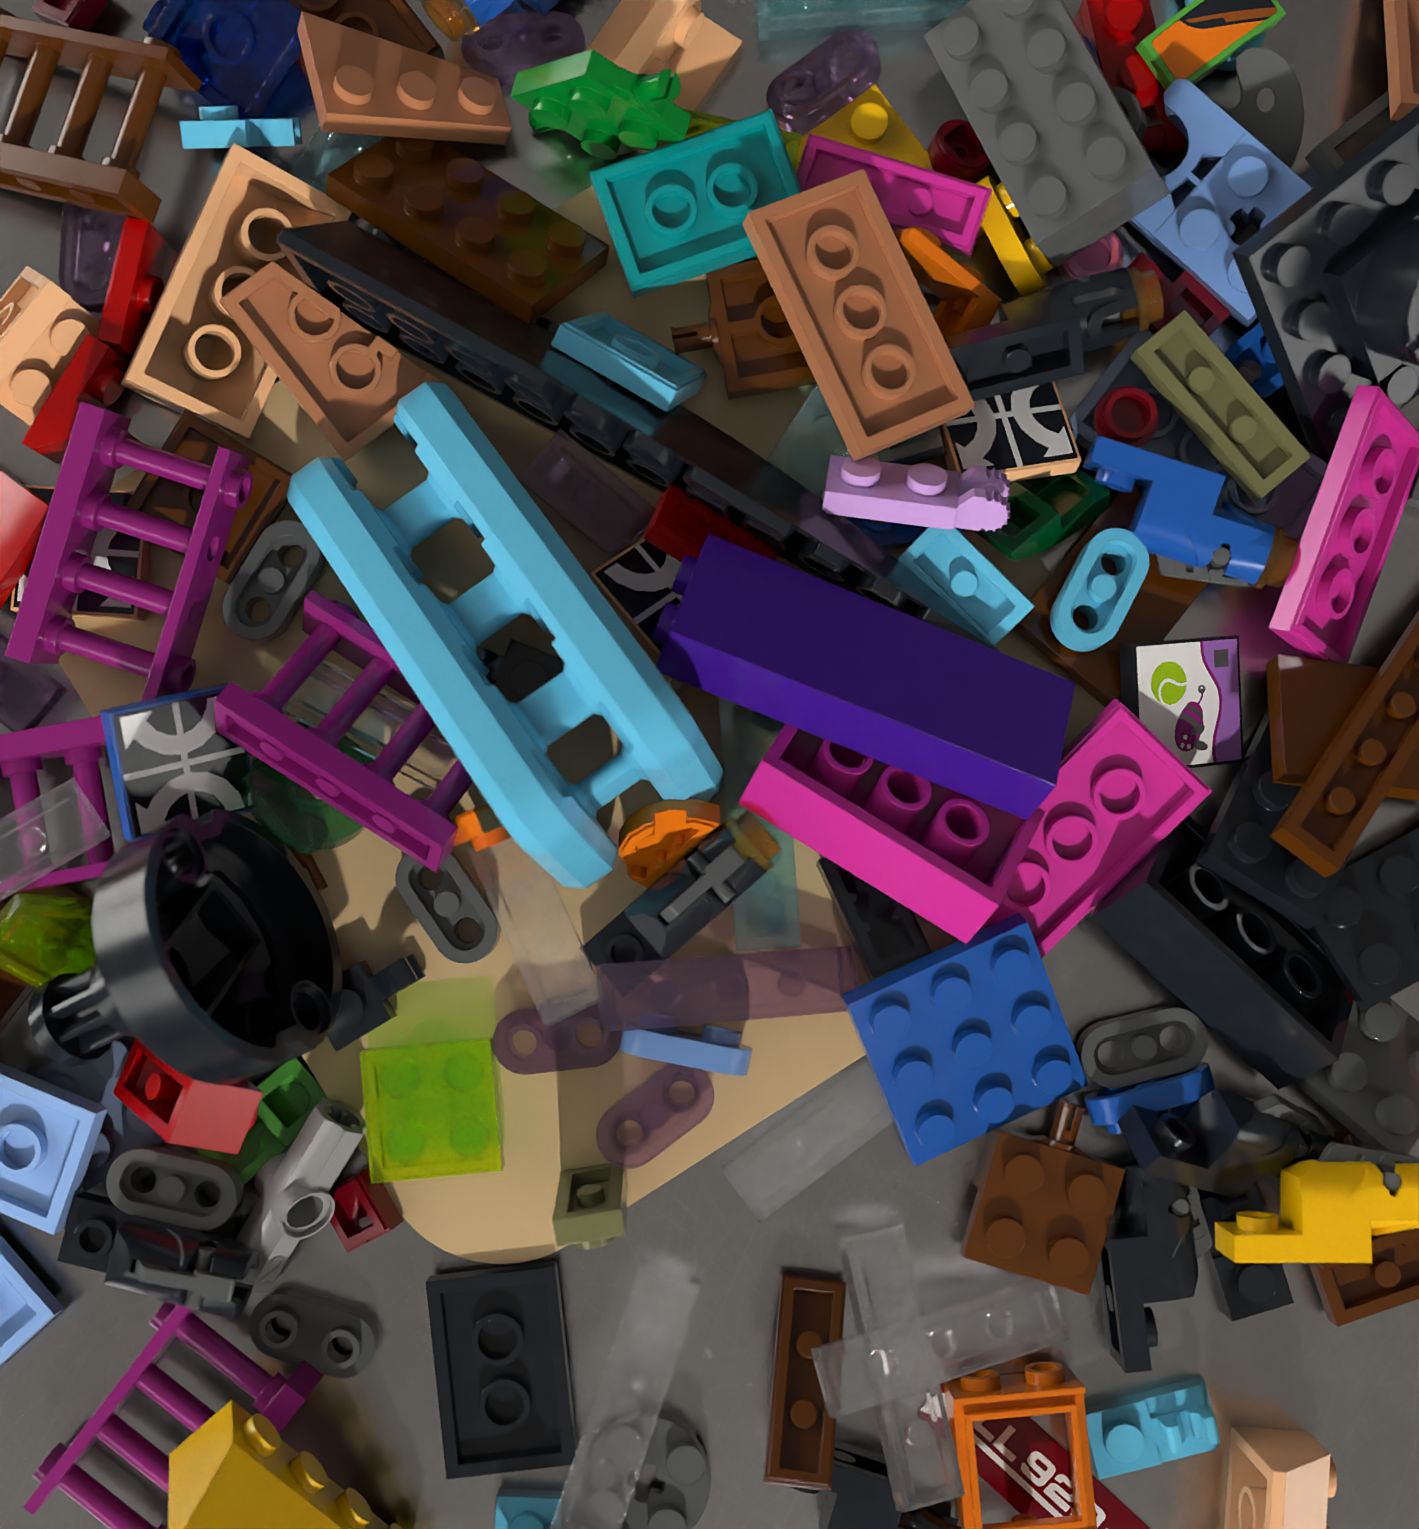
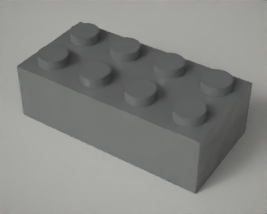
M971 0L923 35L1034 244L1056 267L1171 194L1063 0Z

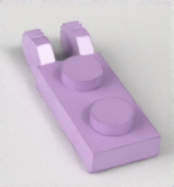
M830 455L822 510L826 514L954 530V528L976 531L985 529L986 532L988 530L995 532V529H1002L1004 524L1007 525V519H1010V503L1007 502V496L1010 495V480L1007 479V474L1002 473V470L997 471L995 468L988 470L986 466L974 465L959 474L957 471L943 470L939 466L928 463L911 466L881 462L870 456L854 462L851 456Z

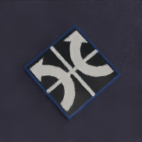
M228 682L100 710L123 836L127 841L131 842L181 814H186L194 820L213 809L229 810L237 814L258 810L248 751L215 731L214 700L229 684Z

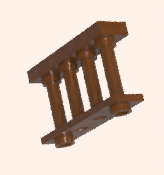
M0 8V68L5 54L29 59L4 133H0V188L154 223L162 199L139 181L141 174L136 169L163 88L169 87L199 93L202 81L181 60L182 54L178 49L158 38L144 37L143 42L18 18ZM57 65L81 69L82 72L57 144L49 145L46 152L33 149L29 144ZM110 75L135 80L136 83L110 157H103L100 164L86 161L82 158Z

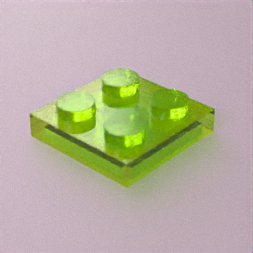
M493 1036L369 1048L360 1051L371 1184L503 1170L505 1160Z

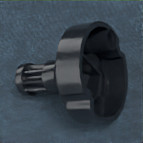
M213 809L194 820L186 814H181L132 840L112 856L99 878L95 891L92 928L97 958L93 967L79 974H59L35 989L29 1001L28 1021L34 1039L42 1051L58 1063L71 1067L87 1064L107 1052L113 1041L128 1035L137 1037L161 1061L191 1079L214 1085H233L257 1073L268 1071L316 1049L324 1041L336 1020L342 994L340 949L331 917L317 887L298 859L277 837L253 820L229 810Z

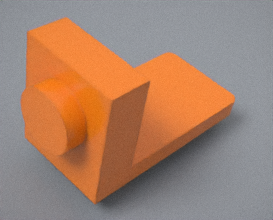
M908 226L905 229L893 230L914 277L941 299L933 317L943 338L944 336L990 325L998 309V301H1002V299L983 284L984 277L979 271L967 264L953 260L940 249L941 241L938 237L924 228Z

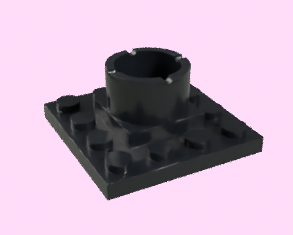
M1419 105L1232 252L1310 450L1327 464H1329L1357 385L1379 386L1399 410L1419 395Z

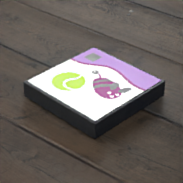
M1239 635L1119 644L1122 704L1187 767L1196 768L1243 761Z

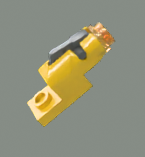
M1330 1142L1318 1160L1298 1162L1281 1170V1222H1279V1216L1275 1213L1263 1211L1237 1212L1236 1222H1215V1249L1234 1263H1372L1371 1236L1419 1228V1158L1404 1153Z

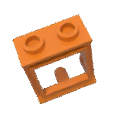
M1036 1362L1026 1365L1024 1367L1025 1373L999 1375V1371L996 1369L972 1368L962 1371L960 1379L943 1381L956 1519H958L957 1526H960L961 1529H1098L1084 1401L1086 1390L1085 1386L1071 1369H1064L1062 1364L1056 1362ZM1065 1413L1074 1507H1071L1072 1515L1037 1519L1033 1515L1021 1514L1013 1516L1010 1522L982 1524L973 1421Z

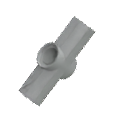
M321 1098L288 1152L274 1156L258 1171L254 1180V1186L260 1199L235 1239L244 1243L247 1247L259 1251V1266L256 1269L250 1268L243 1280L237 1279L238 1282L253 1285L252 1292L267 1293L278 1278L300 1239L315 1235L331 1220L335 1211V1201L329 1191L369 1127L359 1112L351 1110L340 1101Z

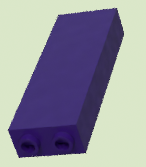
M709 533L706 536L698 558L687 554L684 555L670 590L682 596L679 606L666 602L651 639L663 644L655 666L661 674L1026 820L1029 819L1056 787L1075 689L1074 682Z

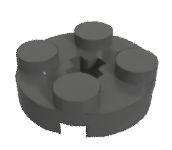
M641 1408L628 1412L627 1417L614 1421L610 1426L606 1424L596 1433L586 1452L581 1476V1490L586 1503L585 1512L593 1526L598 1529H691L698 1523L705 1511L710 1495L711 1467L707 1453L705 1455L703 1446L696 1439L697 1434L686 1421L664 1410ZM645 1463L657 1466L656 1477L664 1481L659 1489L651 1488L649 1493L636 1490V1483L628 1479L630 1471L641 1472Z

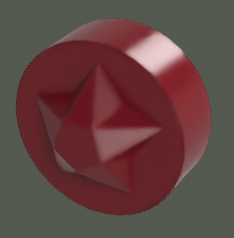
M954 119L944 122L928 145L929 161L935 172L971 183H976L991 164L970 122Z

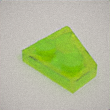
M15 893L0 911V968L38 988L59 974H79L93 967L97 958L92 928L94 899Z

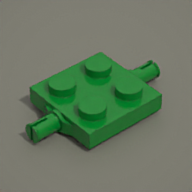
M593 49L517 72L510 94L511 98L530 109L528 121L532 130L536 131L538 129L537 133L539 134L554 129L564 130L581 141L583 150L602 159H615L617 155L638 150L651 151L656 146L685 140L692 116L669 101L677 98L681 90L680 79L675 72L671 74L672 70L665 69L651 75H636L617 66Z

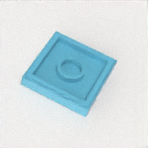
M604 311L560 324L551 343V346L666 412L698 394L707 376L705 369L681 355H675L674 351Z

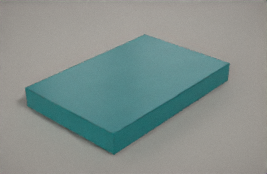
M772 109L589 172L594 192L633 299L757 256L742 225L747 213L802 192Z

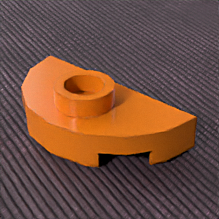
M668 799L645 805L628 816L619 830L618 845L619 855L627 865V875L637 883L649 888L720 824V805L697 799Z
M489 803L451 819V823L458 826L453 844L454 847L471 841L475 852H478L512 838Z

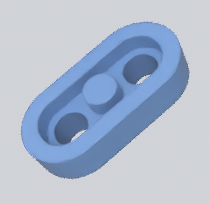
M640 1012L638 1023H624L619 1049L625 1053L722 1074L746 1076L748 1073L752 1048L740 1044L742 1033L739 1031L711 1025L703 1026L702 1035L676 1030L677 1019L646 1012Z

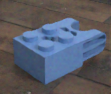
M1175 79L1164 91L1165 113L1169 121L1184 136L1188 144L1187 155L1179 167L1170 174L1162 176L1171 194L1127 222L1155 246V249L1182 273L1186 270L1231 313L1230 316L1248 330L1258 317L1232 255V252L1240 246L1233 242L1236 233L1235 225L1240 222L1248 224L1249 221L1260 225V231L1313 188L1187 79Z

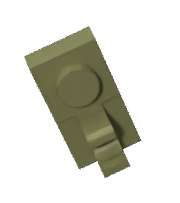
M624 1160L560 1172L552 1219L557 1247L575 1244L580 1249H595L611 1243L617 1236L626 1235L628 1182Z

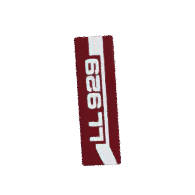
M963 1359L945 1380L960 1379L962 1371L976 1367L969 1360ZM942 1382L916 1411V1417L950 1448L944 1383ZM1029 1416L973 1421L977 1473L1020 1514L1033 1515L1037 1519L1072 1515L1071 1507H1074L1069 1453ZM1092 1475L1098 1529H1150Z

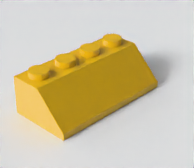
M230 1400L169 1454L168 1529H403L396 1523H392L390 1526L372 1513L367 1501L358 1491L353 1488L344 1490L326 1475L320 1462L312 1454L306 1451H302L299 1454L280 1438L274 1425L265 1416L258 1413L252 1416L233 1400Z

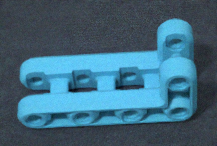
M424 382L398 400L393 421L410 444H418L415 453L428 469L426 481L385 510L377 509L360 489L357 490L355 488L358 480L340 458L317 457L291 476L286 497L510 835L531 858L566 888L587 889L614 869L618 855V846L596 820L598 809L640 779L650 781L663 800L697 799L708 802L720 794L725 772L700 729L677 695L454 392L446 383ZM453 519H460L466 522L477 538H485L481 545L494 562V570L491 575L450 604L441 603L426 584L423 585L421 583L424 575L412 559L411 550ZM523 613L532 615L543 632L551 631L556 637L552 645L563 659L564 668L563 672L519 703L509 702L495 685H491L486 678L489 669L478 655L477 646ZM592 714L603 715L623 743L621 753L579 783L572 784L549 758L547 748L551 743Z

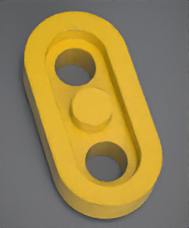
M988 175L976 183L992 189V196L982 222V227L1005 271L1021 296L1041 291L1049 286L1045 273L1054 268L1053 263L1036 247L1031 237L1026 238L1017 220L1020 215L1002 182L997 185L993 178Z

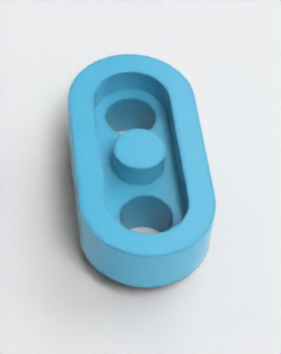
M1122 528L1103 530L1089 540L1080 551L1050 611L1051 629L1058 641L1065 647L1078 652L1092 651L1110 641L1118 632L1149 569L1147 548L1133 532ZM1102 557L1109 558L1114 562L1116 575H1110L1104 571L1101 565ZM1074 611H1080L1086 615L1089 621L1088 630L1081 629L1075 624L1073 620Z

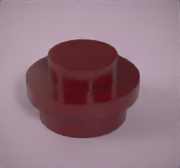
M1129 385L1119 386L1108 391L1099 400L1094 410L1093 424L1098 436L1140 448L1157 431L1159 410L1154 399L1143 389Z

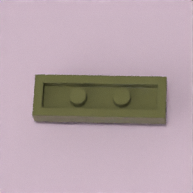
M1186 310L1176 316L1131 355L1130 359L1254 503L1263 498L1311 458V455Z

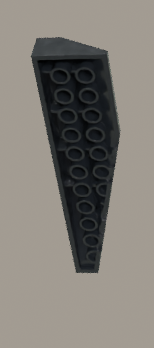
M349 221L283 228L276 242L305 283L340 308V311L376 337L378 335L393 347L662 494L668 487L677 486L684 491V495L691 499L695 498L705 504L716 515L728 519L778 552V558L809 575L1000 652L949 603L892 554L844 516L826 514L822 510L823 500L757 453L686 407L679 404L666 412L551 346L559 328V325L555 322L540 317L535 323L533 322L531 325L526 324L425 259L422 262L404 252L405 246L373 225H371L368 232Z

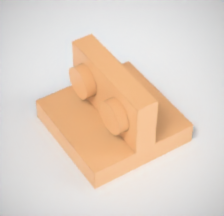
M621 0L587 50H595L617 66L636 75H651L665 69L672 70L671 74L675 72L680 79L681 90L677 98L669 101L692 115L688 126L689 130L741 55L742 40L705 17L704 13L701 12V0Z
M26 266L0 298V404L31 426L86 335L90 334L98 339L96 336L100 321L71 299L72 297L50 279Z

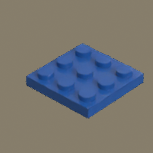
M1019 913L976 932L967 944L961 940L956 941L841 994L901 1141L915 1167L1088 1086L1086 1076L1029 923Z

